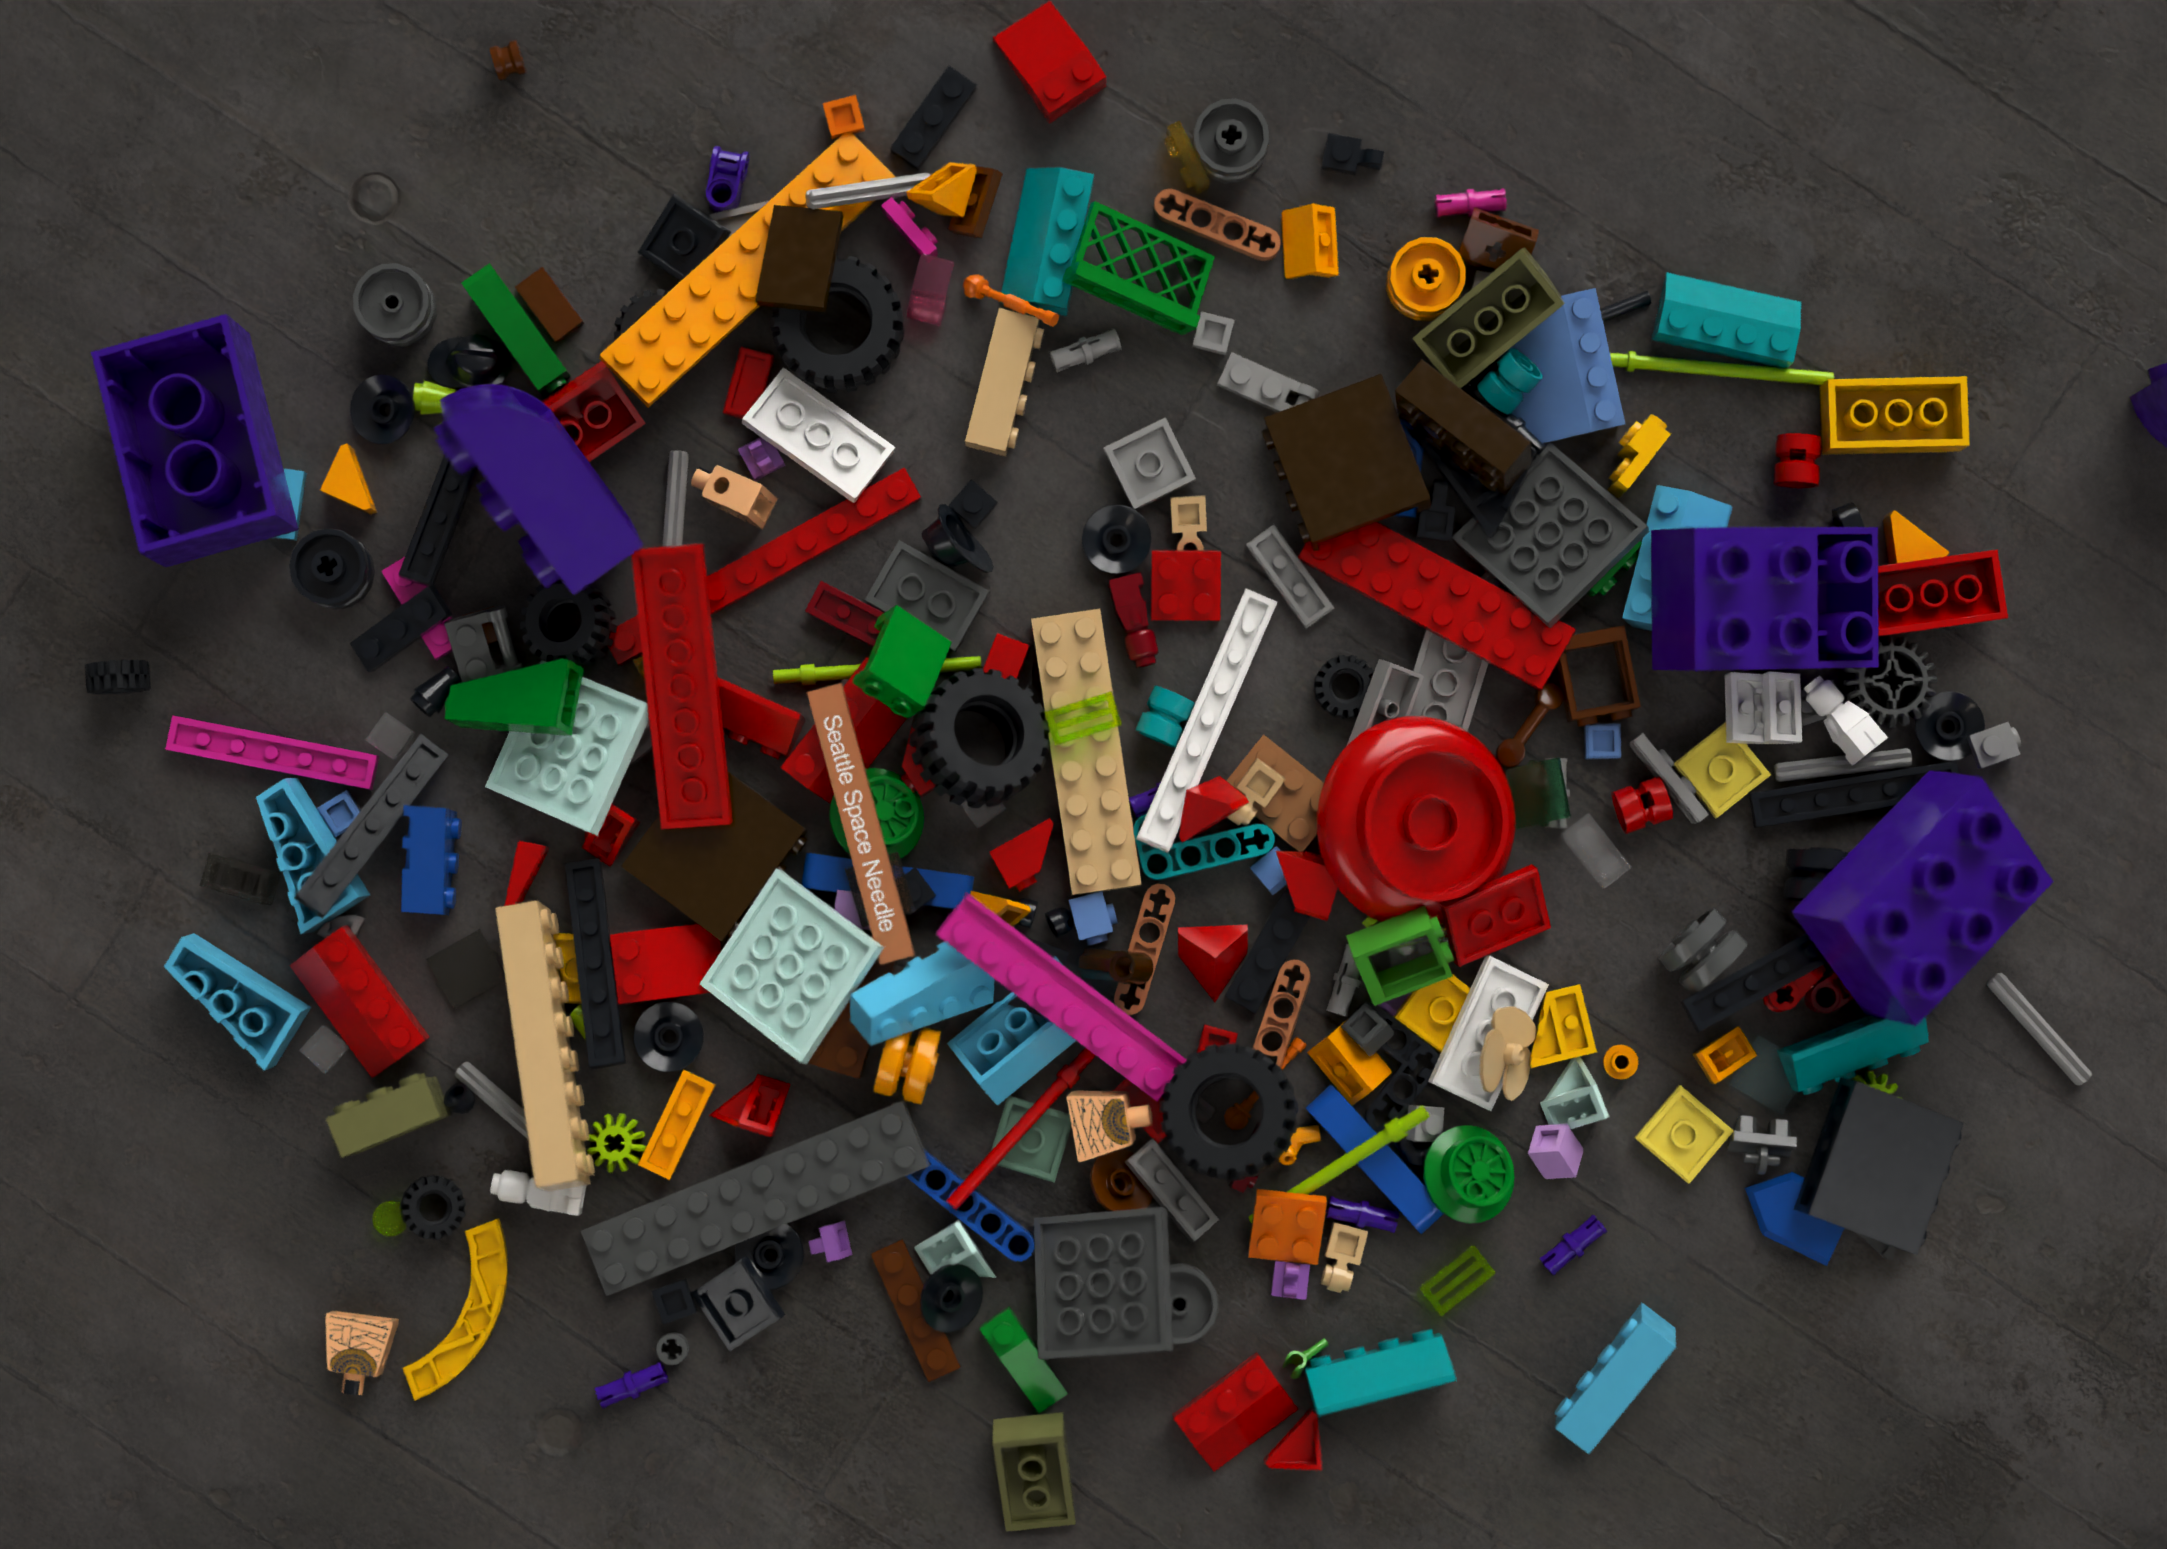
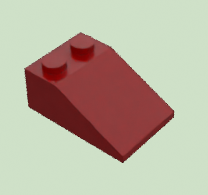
M1048 1L993 37V41L1049 124L1106 87L1107 76L1089 49L1051 1Z
M699 924L610 935L618 1004H631L710 993L700 985V982L722 951L721 941Z

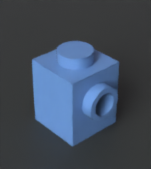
M1100 891L1068 900L1079 941L1087 940L1088 946L1108 941L1107 934L1113 932L1112 925L1117 924L1118 921L1113 903L1106 905L1103 892Z

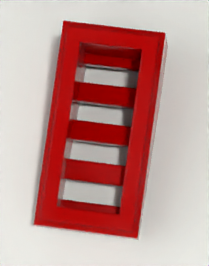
M524 841L517 843L504 906L523 902L548 854L549 847Z

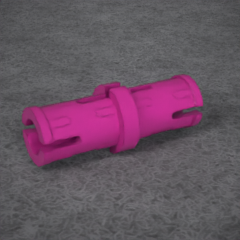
M1466 189L1465 193L1435 195L1436 215L1441 217L1467 214L1468 217H1471L1474 208L1486 212L1506 211L1505 189L1474 192V189Z

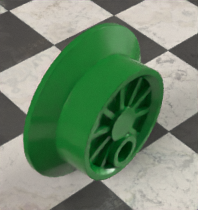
M868 768L865 770L891 863L903 858L916 846L923 831L924 810L917 792L913 793L903 782L899 774L881 768ZM833 795L829 813L831 828L839 844L850 854L835 795Z
M1463 1125L1446 1130L1433 1141L1424 1161L1423 1174L1427 1192L1435 1206L1453 1220L1462 1223L1484 1222L1498 1215L1509 1202L1515 1179L1511 1157L1503 1143L1495 1135L1483 1128Z

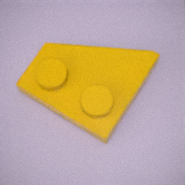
M1578 984L1545 992L1529 1060L1530 1068L1596 1053L1597 1050L1581 985Z

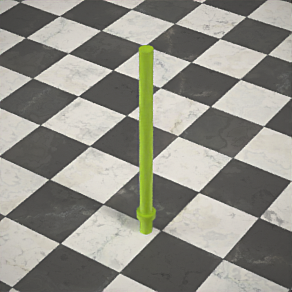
M1628 351L1627 354L1610 353L1613 367L1626 368V372H1634V369L1812 385H1822L1828 379H1834L1833 372L1636 355L1635 351Z

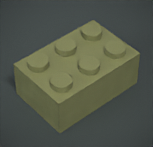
M425 1073L415 1074L398 1081L400 1084L398 1089L393 1090L392 1086L388 1088L383 1087L366 1094L368 1101L361 1103L360 1100L354 1102L352 1100L334 1107L335 1115L327 1117L326 1121L341 1158L359 1154L451 1116L450 1109L444 1104V1094L437 1077H426Z

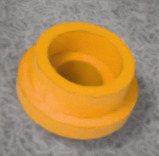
M1615 1045L1604 1054L1603 1067L1612 1078L1627 1079L1636 1072L1638 1057L1629 1046ZM1620 1055L1627 1059V1065L1623 1069H1619L1615 1065V1060Z

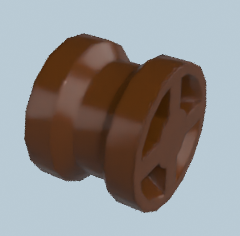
M517 40L510 41L507 46L502 48L498 46L490 47L493 64L500 81L507 79L513 73L519 75L527 73Z

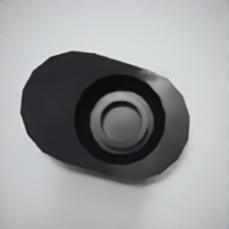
M480 334L448 338L438 343L430 352L427 361L428 371L433 380L442 386L450 388H467L484 384L499 385L508 377L511 368L510 355L505 347L497 341Z
M946 504L939 505L938 518L922 532V538L932 555L939 562L948 566H958L970 562L983 572H992L994 566L990 556L978 540L967 530L957 513Z

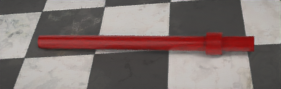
M1085 1047L1069 1066L1065 1064L1056 1074L1057 1079L946 1200L953 1209L957 1210L1060 1095L1067 1088L1071 1089L1080 1080L1079 1074L1096 1057L1094 1053Z

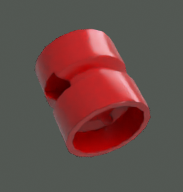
M1802 433L1777 435L1775 455L1780 458V462L1774 465L1773 484L1786 488L1818 487L1820 466L1815 463V460L1821 457L1822 438L1817 435ZM1790 455L1805 456V460H1790Z
M1659 776L1640 782L1638 789L1628 786L1611 792L1614 810L1625 834L1645 828L1648 821L1655 825L1673 819L1670 798ZM1643 801L1647 802V809H1644Z

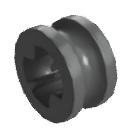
M668 1333L661 1337L657 1343V1356L665 1364H679L688 1355L689 1342L681 1333ZM668 1339H675L676 1345L682 1346V1354L678 1352L676 1354L677 1358H670V1353L663 1349L664 1343L666 1345L670 1343Z

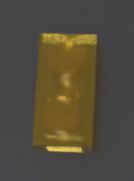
M1180 120L1167 126V138L1164 139V143L1171 157L1177 156L1183 167L1179 169V173L1187 188L1193 187L1197 195L1208 190L1210 180Z

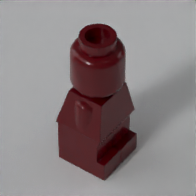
M1141 572L1108 581L1115 610L1114 613L1125 633H1128L1124 637L1128 658L1131 661H1135L1136 668L1157 663L1155 656L1159 652L1154 631L1148 629L1146 601H1144L1140 593V589L1144 585Z

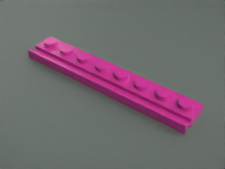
M966 893L965 898L955 907L936 934L1146 1094L1158 1101L1164 1093L1163 1089L1166 1082H1170L1174 1076L1172 1071L1178 1064L1182 1065L1187 1059L969 893Z

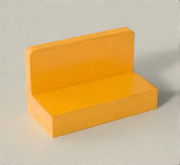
M1312 203L1284 210L1282 212L1285 278L1294 279L1307 275L1327 278L1338 276L1335 207Z
M1345 1020L1307 1053L1348 1103L1353 1106L1380 1085L1392 1071L1377 1052L1372 1056H1368L1341 1028V1025L1347 1021Z

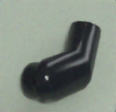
M1406 1137L1395 1143L1407 1165L1424 1168L1425 1157L1429 1149L1428 1146L1415 1145L1413 1141L1406 1140Z

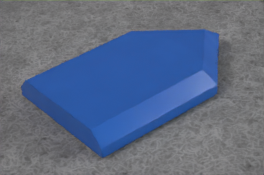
M1790 1172L1745 1188L1763 1236L1825 1266L1828 1265L1845 1228L1794 1210L1804 1177Z

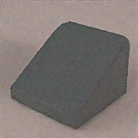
M1366 1002L1341 1025V1028L1368 1056H1372L1394 1035V1031L1388 1023Z

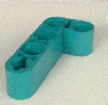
M1147 814L1139 817L1133 828L1141 869L1144 875L1151 880L1168 879L1260 857L1267 854L1275 843L1274 833L1268 826L1254 824L1185 842L1174 843L1167 853L1136 839L1139 833V826L1144 822ZM1254 831H1259L1260 836H1267L1268 841L1263 843L1262 850H1258L1257 845L1253 844L1244 847L1247 854H1240L1241 844L1236 836L1237 834H1243L1242 841L1253 838ZM1220 839L1230 840L1234 845L1233 855L1228 858H1222L1217 855L1215 851L1216 842ZM1194 847L1199 851L1201 859L1197 865L1188 866L1183 863L1181 852L1184 848ZM1153 855H1160L1167 862V868L1161 874L1151 873L1147 867V861Z

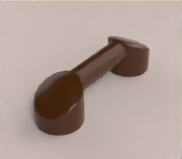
M1546 683L1542 692L1538 689L1536 690V705L1513 738L1504 740L1498 745L1496 759L1502 766L1515 767L1523 761L1526 751L1524 746L1548 711L1557 709L1563 703L1564 693L1557 684Z

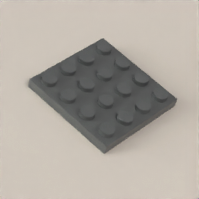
M1549 442L1544 451L1539 456L1536 455V459L1531 461V465L1527 469L1528 476L1494 536L1488 538L1472 517L1452 537V540L1507 591L1521 601L1535 616L1551 628L1649 532V528Z
M1156 1207L1034 1218L1038 1359L1048 1360L1173 1351L1167 1208Z

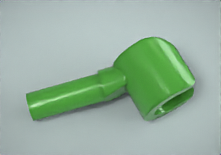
M1323 1338L1308 1350L1303 1352L1291 1351L1287 1355L1282 1368L1288 1364L1296 1365L1297 1367L1293 1370L1290 1377L1292 1379L1299 1378L1307 1361L1329 1345L1328 1342Z

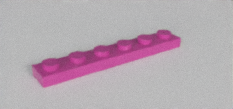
M173 715L165 748L169 751L373 790L379 761L378 755Z

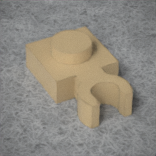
M1205 496L1170 497L1172 533L1182 532V538L1177 543V550H1183L1185 544L1189 542L1194 543L1197 546V550H1203V544L1197 537V532L1207 531Z

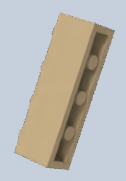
M999 308L965 439L966 447L1002 456L1007 455L1008 448H1015L1019 429L1014 428L1016 415L1023 416L1028 396L1023 395L1022 392L1025 381L1032 382L1036 362L1030 361L1033 348L1040 349L1044 335V329L1039 328L1040 322L1037 317Z

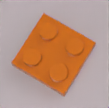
M1257 1189L1248 1258L1318 1265L1327 1205L1326 1196Z

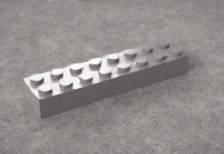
M1379 659L1347 745L1362 732L1376 724L1397 717L1410 716L1424 675Z

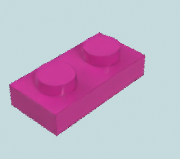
M890 197L881 205L883 214L927 264L938 256L937 248L935 247V244L938 243L937 239L925 226L920 230L912 221L916 216L905 202L901 201L898 204Z

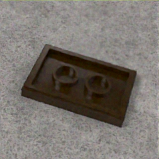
M774 205L755 299L758 306L826 312L844 218L842 211Z

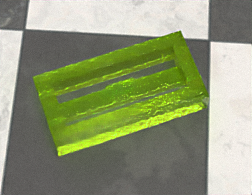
M1112 691L1045 712L1055 746L1122 726ZM1106 701L1109 706L1058 723L1054 721V717ZM1109 714L1112 716V721L1059 737L1058 730Z
M1472 1245L1422 1284L1419 1289L1439 1315L1442 1316L1496 1274V1272L1481 1255L1476 1246ZM1474 1256L1477 1261L1435 1294L1431 1293L1430 1289L1470 1257ZM1480 1267L1485 1270L1441 1305L1438 1302Z

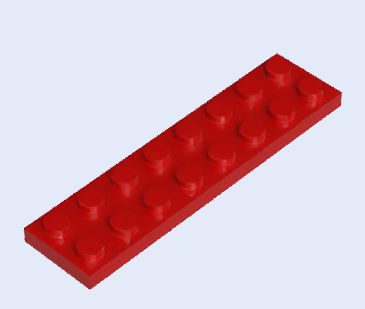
M1378 522L1319 543V550L1315 552L1311 542H1307L1298 556L1301 562L1541 692L1576 632L1575 628L1560 620L1549 628L1514 595Z
M701 543L639 548L631 556L661 829L729 825L733 822L704 545Z

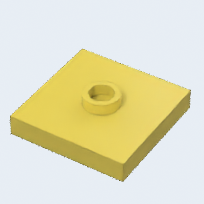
M1726 722L1675 761L1673 766L1681 777L1685 776L1692 783L1697 791L1695 794L1715 819L1771 776L1747 744L1726 743Z
M1678 1085L1634 1138L1682 1180L1690 1184L1734 1130L1684 1087Z

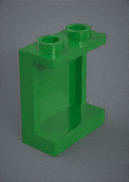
M895 605L878 617L874 628L879 630L880 633L864 670L856 674L852 682L860 687L868 696L875 697L890 707L895 714L910 718L926 708L925 704L932 693L952 642L898 605Z

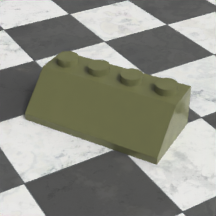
M1522 248L1412 339L1437 370L1461 389L1562 307L1565 302L1544 270L1528 250Z

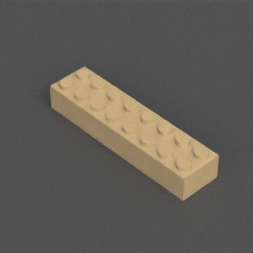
M1100 609L1033 618L1031 623L1045 717L1050 729L1048 737L1072 896L1141 886Z
M537 900L497 907L496 915L535 1188L550 1192L591 1185L590 1176L594 1175V1163L591 1154L586 1155L585 1141L589 1140V1129L587 1121L581 1120L579 1107L584 1106V1094L581 1085H576L575 1071H579V1060L576 1050L571 1051L569 1038L574 1036V1026L571 1016H566L564 1004L569 1002V991L566 982H561L559 969L564 968V957L561 947L556 948V942L553 934H559L556 913L551 914V909Z

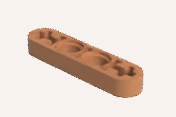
M1165 189L1158 193L1155 198L1154 212L1158 219L1257 260H1271L1279 252L1280 236L1272 228L1174 189ZM1169 198L1175 199V206L1183 210L1185 203L1190 204L1186 220H1179L1182 212L1177 210H1171L1169 214L1164 213V206L1160 202H1167ZM1195 211H1207L1211 216L1210 224L1202 228L1195 226L1191 220V216ZM1232 222L1239 224L1243 230L1241 238L1238 240L1227 239L1223 233L1225 225ZM1249 229L1255 230L1252 235L1253 238L1263 240L1265 236L1271 238L1270 244L1275 247L1273 249L1267 248L1265 252L1259 251L1260 245L1250 240L1249 247L1243 244L1247 240Z
M1155 884L1147 889L1128 948L1129 952L1147 955L1153 963V973L1149 981L1146 982L1145 988L1141 989L1138 986L1136 988L1135 997L1140 999L1139 1004L1132 1005L1130 1010L1124 1008V1002L1119 1000L1121 993H1128L1131 984L1118 982L1115 991V1005L1128 1015L1138 1013L1145 1004L1175 905L1174 892L1165 884ZM1159 889L1164 890L1165 897L1170 899L1168 905L1164 904L1161 906L1158 914L1166 916L1164 923L1154 917L1143 916L1145 909L1152 913L1154 901L1149 900L1150 895L1157 894ZM1148 922L1156 924L1160 931L1159 938L1152 943L1143 941L1139 934L1141 926Z
M1295 959L1285 962L1279 970L1253 1049L1268 1058H1277L1276 1064L1280 1068L1282 1067L1311 981V974L1307 965ZM1295 967L1300 968V973L1304 977L1303 981L1297 980L1293 988L1294 993H1300L1298 998L1289 993L1279 992L1281 987L1288 990L1290 979L1286 976L1287 971L1293 972ZM1279 1000H1289L1293 1004V1013L1288 1018H1279L1275 1015L1274 1006ZM1275 1032L1282 1037V1045L1278 1050L1268 1051L1263 1047V1038L1268 1033Z

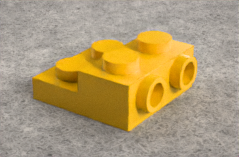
M1650 414L1642 424L1636 421L1619 441L1623 448L1618 453V456L1624 460L1610 475L1609 479L1613 481V484L1608 489L1617 498L1630 488L1671 435L1665 430L1667 425L1657 416Z

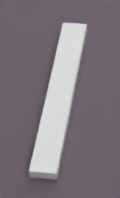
M1247 588L1245 589L1138 833L1137 840L1164 852H1169L1181 825L1186 790L1199 784L1277 605V601Z

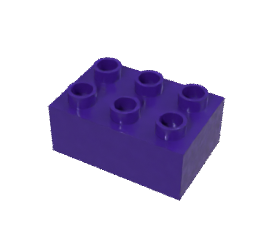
M227 314L91 352L140 554L166 568L298 531L249 332Z
M1929 770L1792 913L1866 1015L1917 1026L2053 883V880L1982 777Z

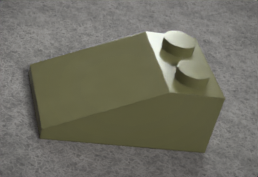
M1063 1412L993 1419V1450L1006 1532L1075 1525V1509Z

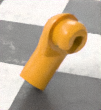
M1312 1125L1296 1128V1133H1293L1290 1140L1291 1145L1287 1152L1284 1151L1278 1158L1279 1162L1283 1165H1292L1296 1161V1156L1303 1144L1321 1142L1319 1126Z

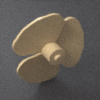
M1509 1006L1498 1008L1492 1016L1493 1029L1489 1031L1485 1038L1480 1056V1078L1484 1091L1493 1092L1497 1088L1504 1071L1503 1093L1507 1100L1512 1101L1523 1092L1529 1078L1531 1052L1527 1046L1531 1045L1535 1039L1536 1026L1525 1011Z

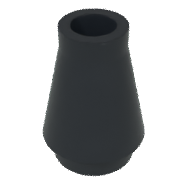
M446 666L441 672L415 688V693L410 700L428 717H431L435 712L439 714L449 696L450 686L458 684L462 680L451 668Z

